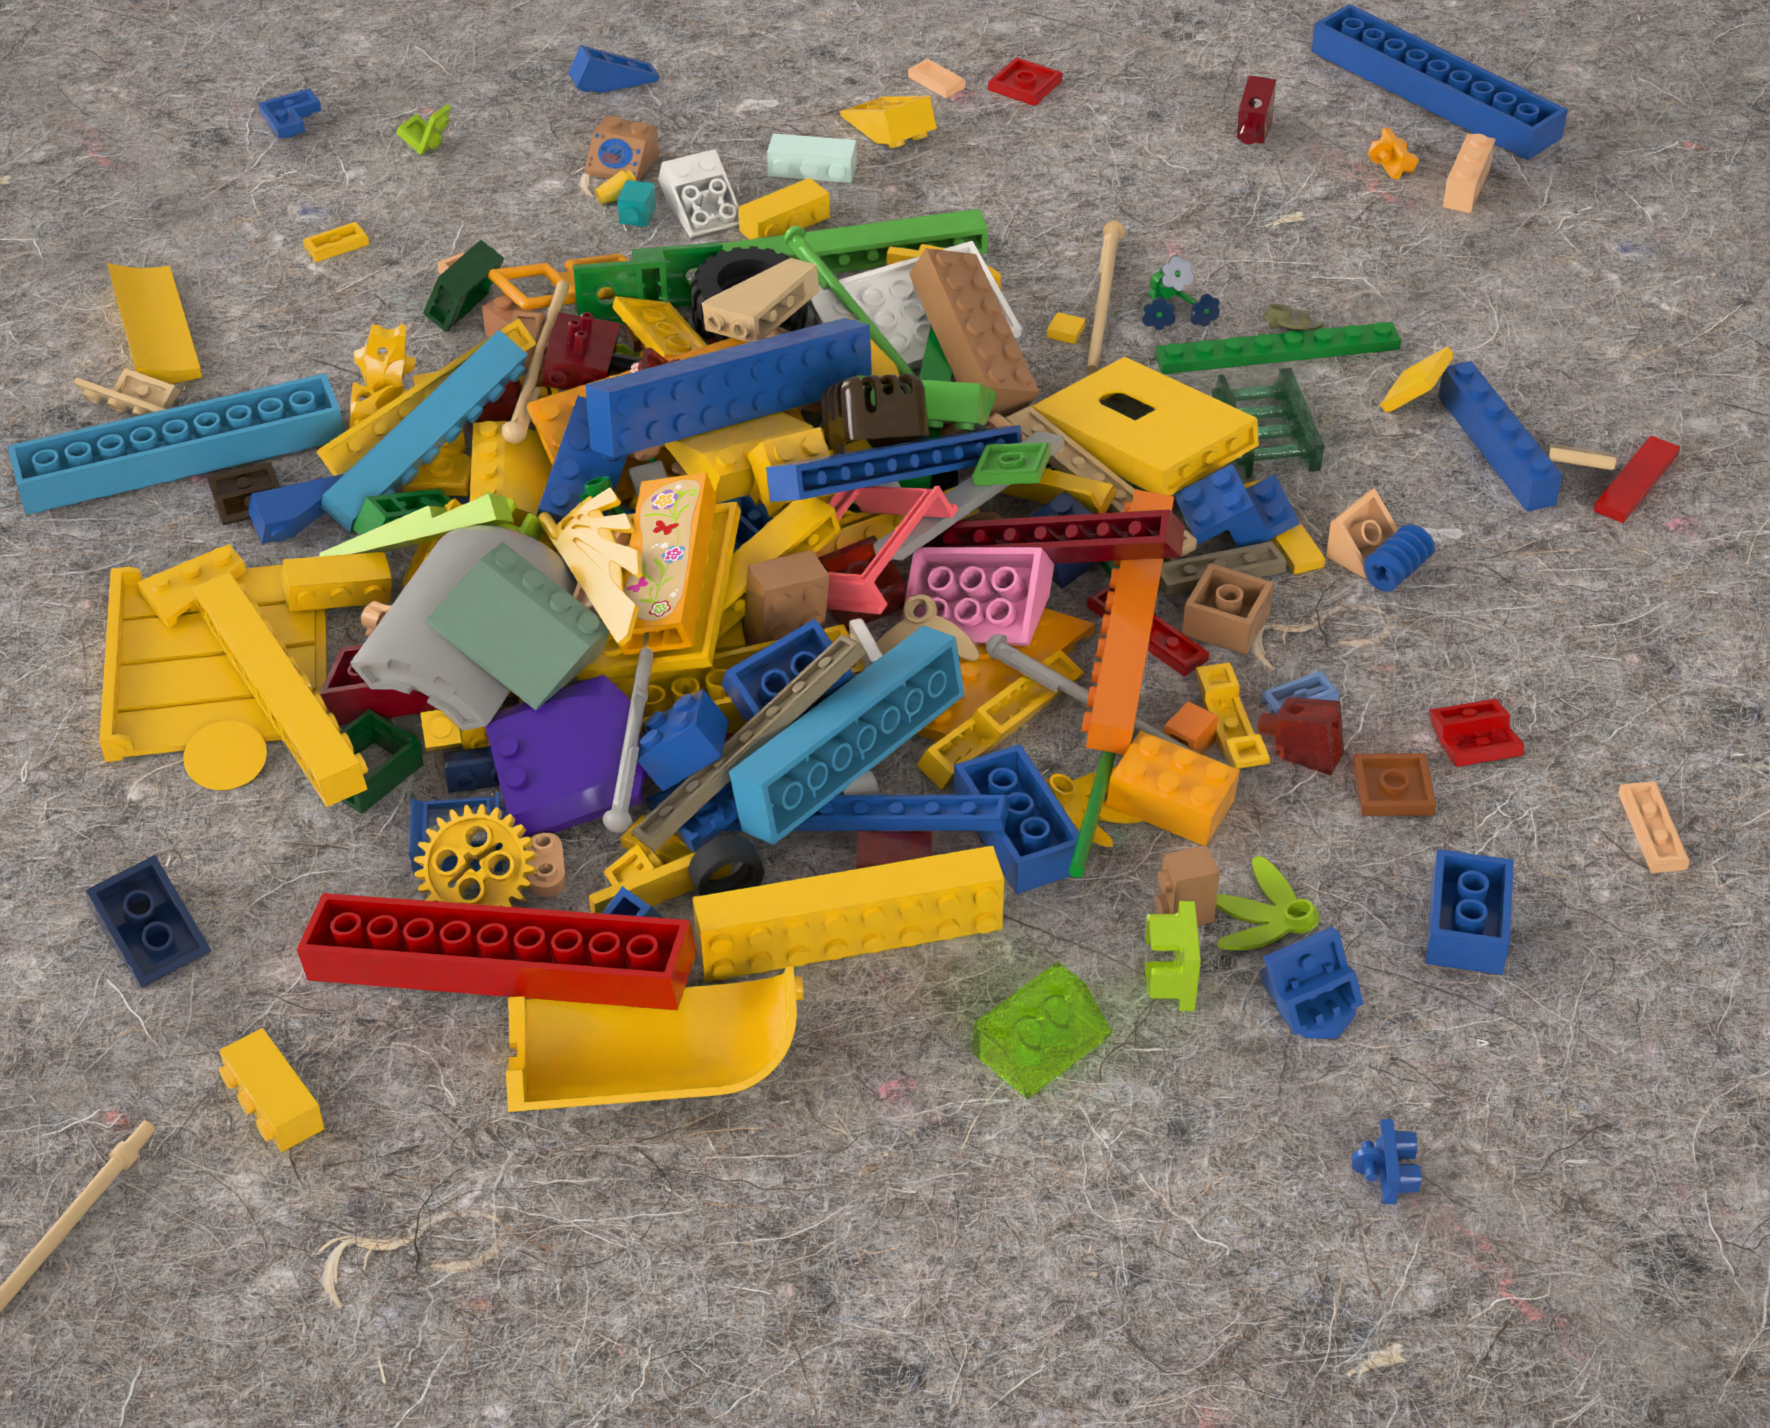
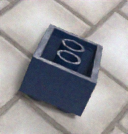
M156 855L85 890L89 908L141 989L211 952L210 947Z

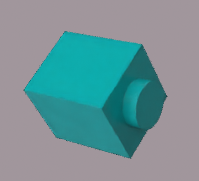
M626 180L617 199L619 224L648 226L656 209L654 183Z

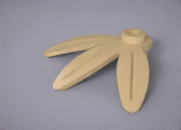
M924 594L910 597L903 608L904 620L893 626L876 642L880 652L884 655L924 625L955 636L960 658L976 661L980 656V652L973 640L959 627L937 616L936 603L931 597ZM919 607H926V614L923 617H916V610Z

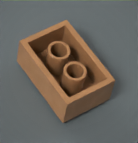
M813 550L748 565L744 621L746 647L781 639L815 618L822 629H825L830 575Z

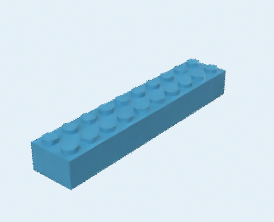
M324 373L8 445L7 447L25 514L27 515L326 445L344 433L340 407L327 374Z

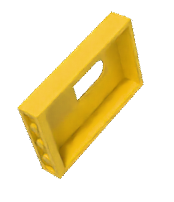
M1127 357L1113 362L1031 406L1117 476L1149 492L1170 496L1259 446L1256 417ZM1116 393H1122L1156 410L1135 421L1102 405L1100 402Z

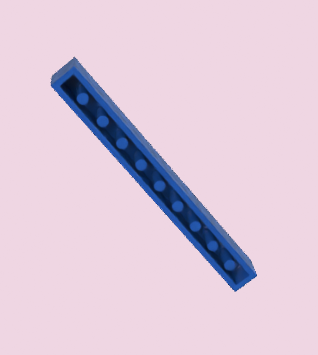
M1021 425L990 427L766 467L770 502L802 500L975 467L986 445L1021 443Z

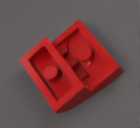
M1496 698L1429 710V716L1437 737L1455 767L1518 757L1524 754L1523 741L1510 728V714Z

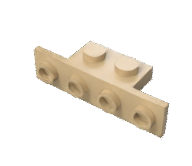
M124 368L113 390L77 377L73 382L83 391L82 396L88 401L99 404L102 401L117 412L124 413L127 410L132 412L134 416L170 409L180 392L175 385Z

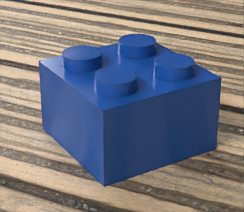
M704 689L694 695L686 694L678 699L669 710L664 713L658 711L646 720L642 739L640 740L637 761L658 787L665 791L722 757L729 720Z

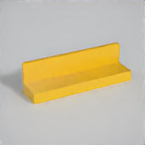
M1045 468L1039 483L1011 484L999 493L1048 504L1066 491L1092 514L1106 513L1117 494V490L1113 484Z

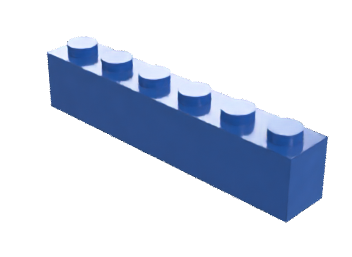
M1472 361L1447 366L1441 376L1439 399L1524 509L1528 512L1556 505L1562 480L1561 472Z

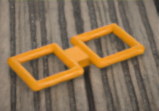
M620 253L570 259L564 264L567 272L559 273L548 263L490 270L488 278L523 310L550 307L554 294L528 298L509 279L544 275L555 287H557L559 281H566L569 284V290L564 305L576 304L573 265L630 260ZM604 287L598 292V297L601 300L612 299L615 295V291L610 287Z

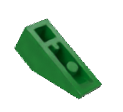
M441 488L366 497L353 529L359 535H362L426 506L445 508L444 506L451 499Z

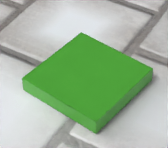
M1050 443L986 445L972 475L974 486L1039 483L1051 455Z

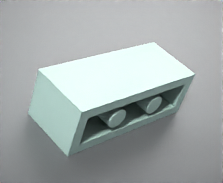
M773 134L767 150L768 176L795 179H807L810 177L812 180L852 183L857 165L856 140Z

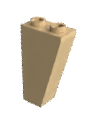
M789 258L705 300L702 303L705 330L746 342L766 338L819 292L817 264Z

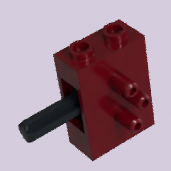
M558 312L544 358L541 386L569 390L607 378L611 371L623 373L657 361L616 353L620 323L594 319L593 315L588 312L582 313L581 316Z

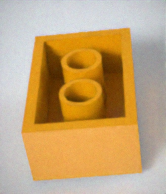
M1140 730L1110 776L1106 806L1137 817L1144 822L1204 846L1209 843L1235 799L1240 770Z

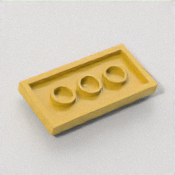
M615 296L612 308L657 361L707 346L670 302Z

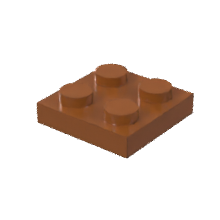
M1426 753L1353 755L1352 766L1361 816H1432L1435 814L1436 802Z

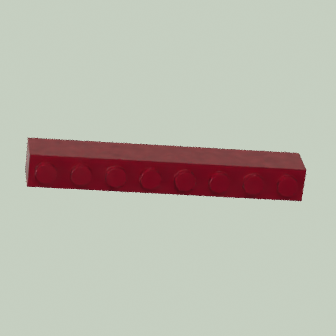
M1169 509L958 521L922 547L1043 548L1054 564L1181 558L1185 525Z

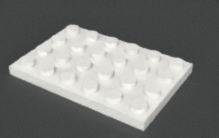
M969 241L942 249L977 254L1014 337H1020L1022 328L974 242ZM920 256L840 279L839 282L911 369L922 367L931 323L909 275ZM819 286V292L808 301L819 324L842 318H851L858 321L843 306L829 287L823 290Z

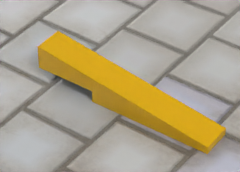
M1061 649L1041 662L1073 682L1078 681L1084 674ZM1023 675L977 708L971 718L929 747L916 766L940 790H943L954 781L955 764L986 755L1057 698L1063 691L1058 690L1055 693Z

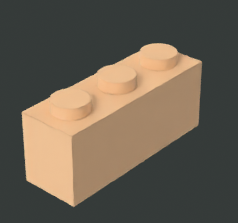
M1467 133L1447 178L1444 208L1468 213L1472 212L1491 168L1495 145L1494 138L1486 137L1483 134Z

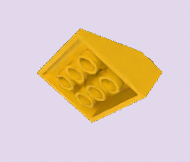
M777 412L669 442L665 446L688 475L707 472L717 496L716 503L750 494L755 477L747 454L761 441L814 428L812 425L790 415Z
M507 421L473 423L470 502L477 497L484 496L487 492L506 496V498L514 500L516 504L512 513L513 522L509 524L521 527L528 513L537 515L538 507L553 467L538 432L527 429L525 439L520 443L512 444L507 442L502 436V426Z

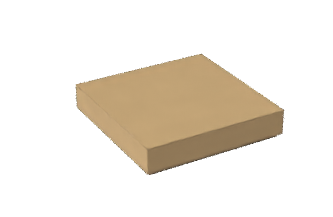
M1549 444L1547 454L1551 461L1608 470L1615 469L1617 460L1614 453L1557 444Z

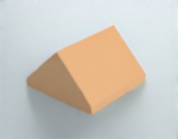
M1375 488L1370 489L1331 521L1326 553L1328 559L1363 578H1367L1364 572L1366 558L1398 530L1397 525Z

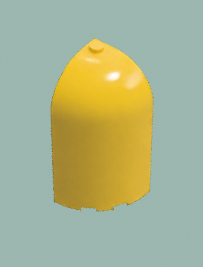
M785 967L783 974L770 978L730 984L685 987L678 1011L541 999L526 1000L524 996L508 998L509 1045L513 1050H517V1057H509L506 1070L508 1112L724 1095L747 1089L768 1076L779 1065L790 1047L796 1028V1001L804 1000L802 976L794 977V967Z

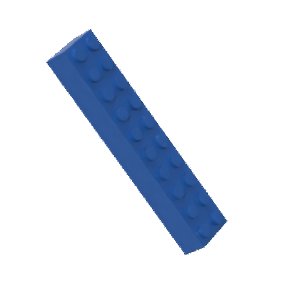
M1348 4L1315 23L1311 52L1343 67L1347 71L1363 77L1366 81L1373 82L1385 88V90L1405 98L1408 102L1427 109L1430 113L1449 120L1452 124L1471 131L1473 134H1483L1486 137L1494 138L1496 146L1503 147L1520 158L1529 160L1563 137L1568 109L1358 7Z
M842 318L586 384L590 449L615 458L820 401L822 394L829 386L856 375H872L870 324Z

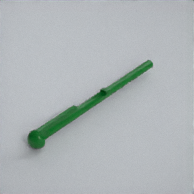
M1102 751L1069 867V873L1073 877L1079 878L1084 874L1116 753Z

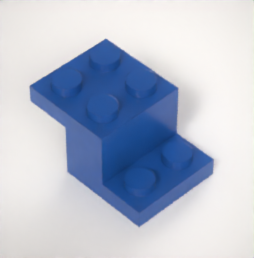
M1233 464L1173 494L1198 544L1229 530L1237 548L1264 543L1300 524L1275 474L1245 489Z

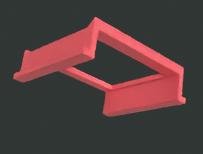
M870 486L839 492L833 496L828 504L834 507L838 521L854 500L863 513L906 516L862 575L828 572L830 576L827 609L881 614L888 604L874 583L876 578L923 516L953 518L959 509L956 504L948 502L940 486H935L933 489Z

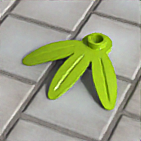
M1255 856L1252 859V868L1260 889L1273 905L1232 895L1217 894L1216 907L1224 913L1245 922L1263 924L1220 938L1217 946L1224 950L1241 951L1261 948L1281 939L1289 932L1296 934L1307 933L1313 930L1320 921L1319 911L1313 906L1312 902L1306 899H1297L1285 877L1273 864L1262 856Z

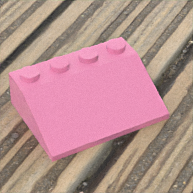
M921 547L913 553L905 603L910 597L917 594L931 597L937 606V616L950 621L963 630L973 640L975 645H986L991 636L1004 634L1007 636L1006 644L1029 646L1050 595L1054 563L1043 548ZM919 607L916 610V617H923L926 614V607Z

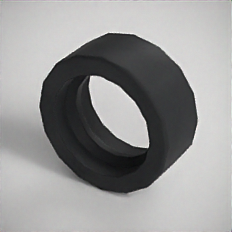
M736 835L722 836L706 843L694 854L688 869L699 896L760 886L765 873L762 861L754 845L748 839ZM743 862L740 869L732 875L722 879H709L719 868L730 863Z

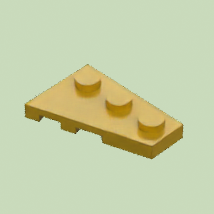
M227 544L138 581L137 584L140 594L166 627L170 629L178 623V616L185 611L192 613L198 608L192 587L229 572L236 580L246 572V567L243 559L230 544Z

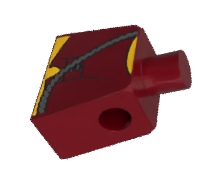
M1252 75L1248 77L1239 106L1237 138L1246 145L1265 143L1274 120L1276 79ZM1255 99H1259L1262 102L1260 107L1254 108L1256 104Z

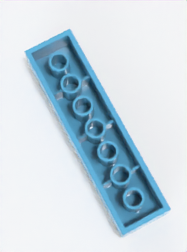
M923 625L731 769L729 775L741 830L772 845L776 844L845 790L859 776L877 765L965 696L956 637Z

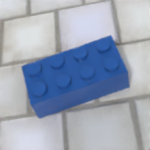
M577 396L538 507L537 519L541 513L548 512L555 523L558 524L570 511L581 503L579 495L586 492L584 484L592 479L609 476L614 492H616L628 454L613 458L590 449L587 399L585 397ZM610 509L602 512L604 517L608 516Z
M1021 744L954 765V795H1008L1010 806L1004 831L976 832L986 847H994L1002 873L1015 894L1071 876L1069 867L1079 832Z

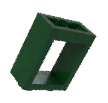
M480 240L438 276L423 314L447 332L489 294L493 282L488 278V273L492 269L500 268L504 257L484 241Z
M370 709L340 731V734L346 733L354 748V755L361 753L373 743L393 754L392 757L364 778L367 790L342 800L343 803L361 814L424 765L421 751L422 744L419 738L412 732H406L396 726L388 717H382Z

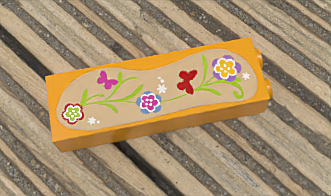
M707 472L641 482L633 523L635 531L631 534L629 547L636 549L641 554L642 577L639 579L626 570L623 576V592L639 607L632 638L621 647L625 656L640 653L644 645L645 632H648L645 648H649L653 652L687 648L693 645L717 499Z

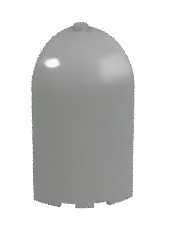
M473 525L454 529L437 542L350 664L370 689H394L410 694L412 690L424 693L429 696L427 703L442 711L462 731L488 726L511 690L426 624L427 618L477 562L502 541L572 596L578 581L565 561L557 553L526 534L490 525Z

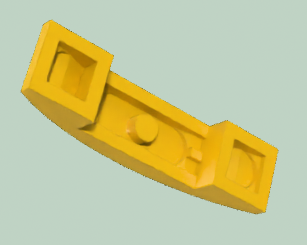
M1231 663L1196 667V676L1204 708L1218 716L1216 742L1227 762L1236 769L1270 764V757L1260 734L1254 733L1240 700V685Z

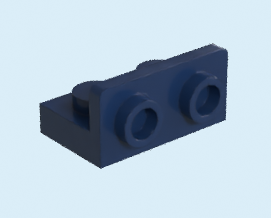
M490 746L443 753L448 793L500 786Z

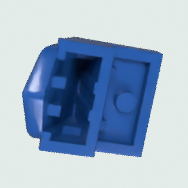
M1331 926L1264 956L1266 967L1259 971L1261 981L1275 1000L1277 1010L1291 1028L1294 1035L1300 1034L1302 1037L1309 1039H1337L1354 1019L1356 1008L1363 1005L1356 972L1347 964L1340 932Z

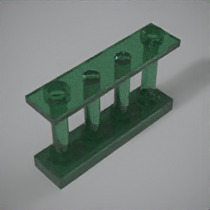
M1291 367L1279 368L1278 381L1269 386L1230 389L1225 375H1218L1217 388H1213L1212 397L1238 409L1236 401L1265 398L1279 400L1280 405L1239 409L1257 419L1282 417L1283 420L1288 421V424L1258 427V440L1290 437L1292 440L1295 439L1297 443L1254 448L1235 459L1237 466L1242 467L1246 478H1252L1254 461L1291 457L1303 459L1308 472L1321 471L1324 444Z

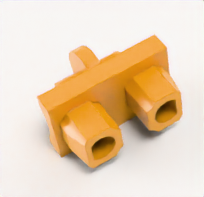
M1383 127L1381 140H1375L1371 143L1368 156L1372 162L1381 164L1392 179L1399 180L1403 172L1411 174L1414 172L1419 159L1415 154L1407 151V143L1404 139L1397 138L1391 128Z

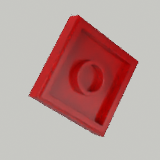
M1016 57L988 82V90L1035 106L1062 82L1063 73Z

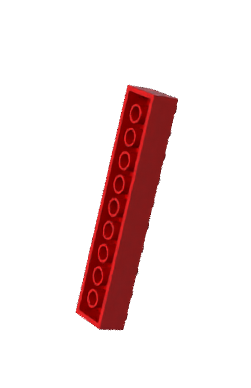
M322 893L296 949L308 981L504 997L524 996L529 999L677 1011L697 953L690 920Z

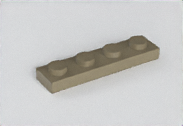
M1271 541L1164 562L1162 564L1159 587L1165 596L1192 591L1210 563L1254 577H1262L1285 572L1287 560Z

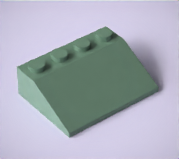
M503 541L477 562L426 621V624L536 711L602 653L610 631L600 617Z

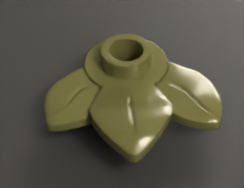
M1283 304L1268 305L1267 311L1263 315V318L1269 321V325L1273 327L1308 331L1317 330L1324 326V322H1316L1308 318L1310 311L1292 309L1290 306Z

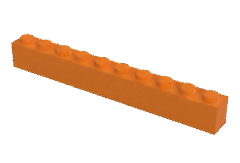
M1135 489L1132 503L1125 502L1124 512L1167 509L1172 512L1174 496ZM1163 558L1114 561V565L1120 566V568L1112 569L1109 588L1115 589V592L1108 590L1105 611L1111 612V615H1103L1100 632L1101 635H1107V637H1099L1096 658L1102 659V663L1094 662L1091 678L1092 683L1098 684L1097 687L1090 686L1086 707L1093 708L1092 712L1085 711L1081 732L1088 733L1086 748L1125 755L1131 745Z

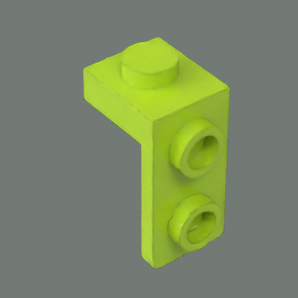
M446 104L430 116L428 123L416 113L398 127L396 134L420 155L430 148L434 150L443 140L441 135L450 122L448 117L452 107Z

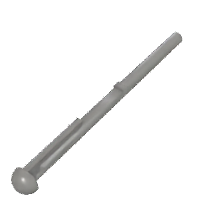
M648 632L644 634L643 649L639 653L612 810L605 812L603 815L604 825L614 833L626 831L632 823V817L628 814L654 656V652L651 649L645 648Z
M995 634L988 639L986 651L992 659H998L1055 693L1061 690L1080 702L1087 704L1089 690L1006 644V635ZM1135 718L1133 732L1136 734L1141 730L1194 751L1142 720Z

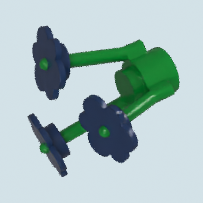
M1174 255L1169 259V264H1164L1160 271L1154 273L1150 278L1151 290L1148 291V296L1152 299V304L1144 306L1145 314L1142 321L1145 326H1154L1156 330H1162L1164 325H1172L1176 320V316L1173 313L1175 306L1173 303H1167L1165 299L1177 295L1192 305L1191 322L1194 325L1200 324L1206 327L1210 321L1218 318L1220 310L1217 307L1220 301L1208 293L1203 294L1199 301H1196L1183 292L1184 285H1190L1194 280V275L1190 271L1192 264L1189 261H1183L1182 257Z

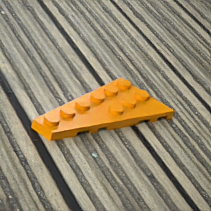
M1044 608L1029 646L1012 647L1041 663L1059 649L1066 655L1075 649V643L1083 637L1088 639L1095 634V623ZM976 645L980 652V656L976 661L959 659L965 696L917 732V735L939 741L971 718L977 708L1024 674L998 659L989 657L986 645Z

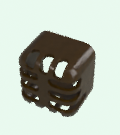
M887 374L882 377L868 375L864 378L853 376L829 386L822 394L821 410L824 439L829 446L828 450L833 449V455L845 453L844 445L866 439L872 448L917 441L930 436L925 387L922 380L916 375L903 374L896 376L895 374ZM873 388L876 406L871 403V391Z

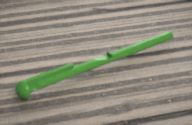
M792 226L787 229L784 235L786 245L799 260L817 264L818 283L823 290L829 287L843 306L859 322L870 324L871 340L897 365L900 375H916L804 239L805 230L799 226Z

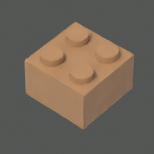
M1210 563L1185 603L1182 633L1185 636L1247 655L1270 614L1274 582Z

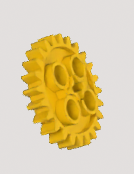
M480 804L477 814H474L473 810L468 805H465L464 816L460 817L452 809L450 810V822L446 823L439 817L436 819L440 827L438 832L431 829L426 830V833L431 838L430 843H418V846L426 852L425 856L414 857L416 863L424 866V869L415 872L414 876L419 880H426V882L418 887L419 892L422 894L431 893L426 901L514 907L512 902L515 899L520 902H526L525 897L520 892L522 888H534L526 877L537 874V869L528 865V862L534 861L538 857L535 852L526 851L534 842L530 837L521 838L526 829L522 824L513 827L515 818L511 814L502 819V811L495 807L489 816L484 804ZM487 832L488 838L485 844L476 848L472 847L471 841L475 834ZM498 844L503 845L500 850L494 851ZM449 856H457L458 862L456 867L451 871H443V861ZM475 859L479 861L482 867L477 872L473 870L471 862ZM510 860V868L506 874L502 876L494 875L495 865L499 861ZM458 880L453 888L449 887L452 881ZM476 883L480 884L481 890L479 895L472 900H466L464 893L467 887Z

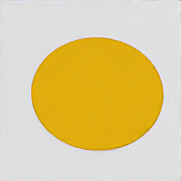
M219 721L203 727L191 737L184 751V767L190 778L197 784L212 790H230L245 785L258 775L265 764L267 748L261 734L252 726L239 721Z

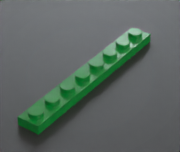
M1378 322L1376 324L1349 325L1327 329L1319 328L1308 331H1289L1279 334H1260L1239 338L1230 337L1228 339L1210 341L1201 340L1191 343H1171L1155 346V358L1161 374L1394 351L1400 350L1401 338L1393 322Z

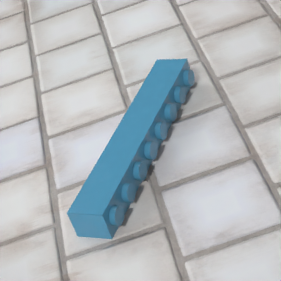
M498 330L323 494L321 508L351 533L354 530V524L366 497L396 494L395 490L402 484L405 486L409 485L418 475V468L424 463L427 465L431 464L440 454L441 450L439 448L446 442L449 444L453 443L461 434V428L468 421L470 423L475 422L484 411L483 407L489 401L492 403L496 402L505 391L504 387L510 381L515 383L523 376L526 371L524 366L528 354L502 331Z

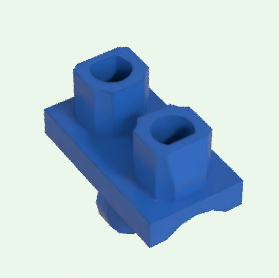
M1381 1119V1136L1376 1140V1147H1374L1372 1141H1364L1362 1149L1354 1152L1351 1157L1352 1168L1357 1173L1364 1174L1367 1181L1377 1180V1174L1380 1173L1383 1204H1396L1398 1193L1420 1191L1422 1182L1420 1165L1399 1164L1398 1159L1416 1158V1132L1395 1131L1393 1119Z

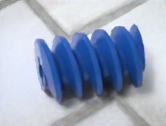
M1413 524L1403 525L1366 558L1364 572L1368 581L1378 590L1385 592L1393 591L1396 586L1400 585L1404 579L1409 577L1412 572L1434 554L1435 543L1425 529Z

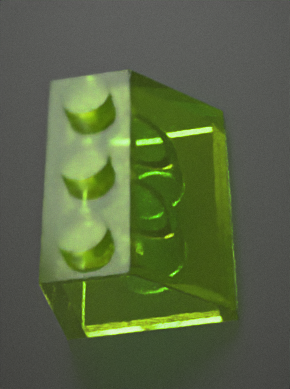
M1057 961L973 1023L972 1053L1025 1098L1029 1099L1110 1037L1112 1030L1086 983Z

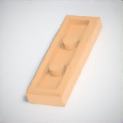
M1656 781L1620 784L1618 794L1650 872L1660 873L1687 870L1690 860Z

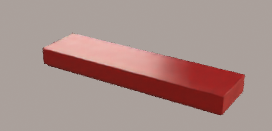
M1651 435L1595 502L1594 512L1624 523L1678 457L1680 446Z
M1109 585L1087 598V608L1102 619L1104 614L1111 615V612L1105 611L1108 590L1115 592V589L1109 588ZM1156 614L1153 615L1147 651L1184 677L1194 671L1196 667H1200L1208 661L1209 652Z

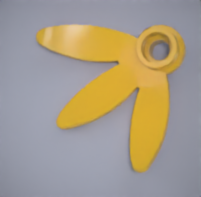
M1113 767V768H1112L1111 775H1112V773L1114 772V770H1115L1116 767ZM1096 772L1084 775L1073 781L1066 775L1053 774L1050 778L1045 779V782L1078 832H1080ZM1103 801L1098 820L1120 824L1142 822L1137 817L1106 806V801ZM1097 825L1092 842L1104 847H1112L1113 840Z

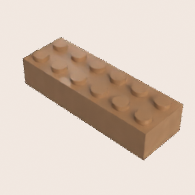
M925 248L909 275L956 382L979 383L996 391V400L990 414L996 412L1000 415L1010 416L1030 406L1039 393L1038 387L977 254Z

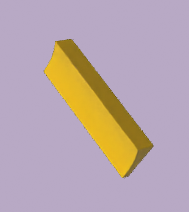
M107 263L135 371L169 384L203 378L170 265L136 268Z

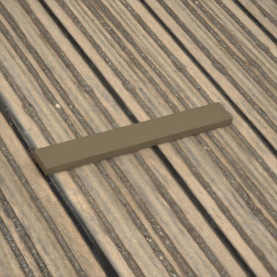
M843 634L840 635L724 744L721 758L690 775L631 831L637 840L655 852L731 780L729 775L731 769L785 730L867 653L861 643Z

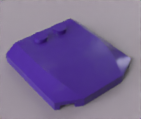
M605 675L559 690L537 711L526 702L497 711L488 726H485L507 815L511 814L515 818L513 827L522 824L526 829L521 838L532 837L539 833L553 834L602 817L605 812L612 810L631 701ZM640 732L638 747H640V740L642 739L641 732ZM638 761L636 763L629 807L642 803V786L644 778L648 777V773Z

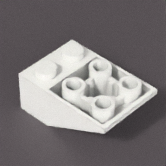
M716 149L662 162L658 181L669 207L690 238L739 226V205Z

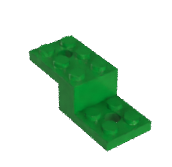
M722 242L639 248L632 249V260L573 265L577 315L581 316L582 313L588 312L593 315L594 319L625 324L612 308L615 296L670 302L673 307L692 306L691 281L686 278V274L690 269L698 268L701 264L703 265V262L710 256L716 257L718 252L723 251ZM604 287H610L615 291V295L611 300L604 301L598 297L599 290Z

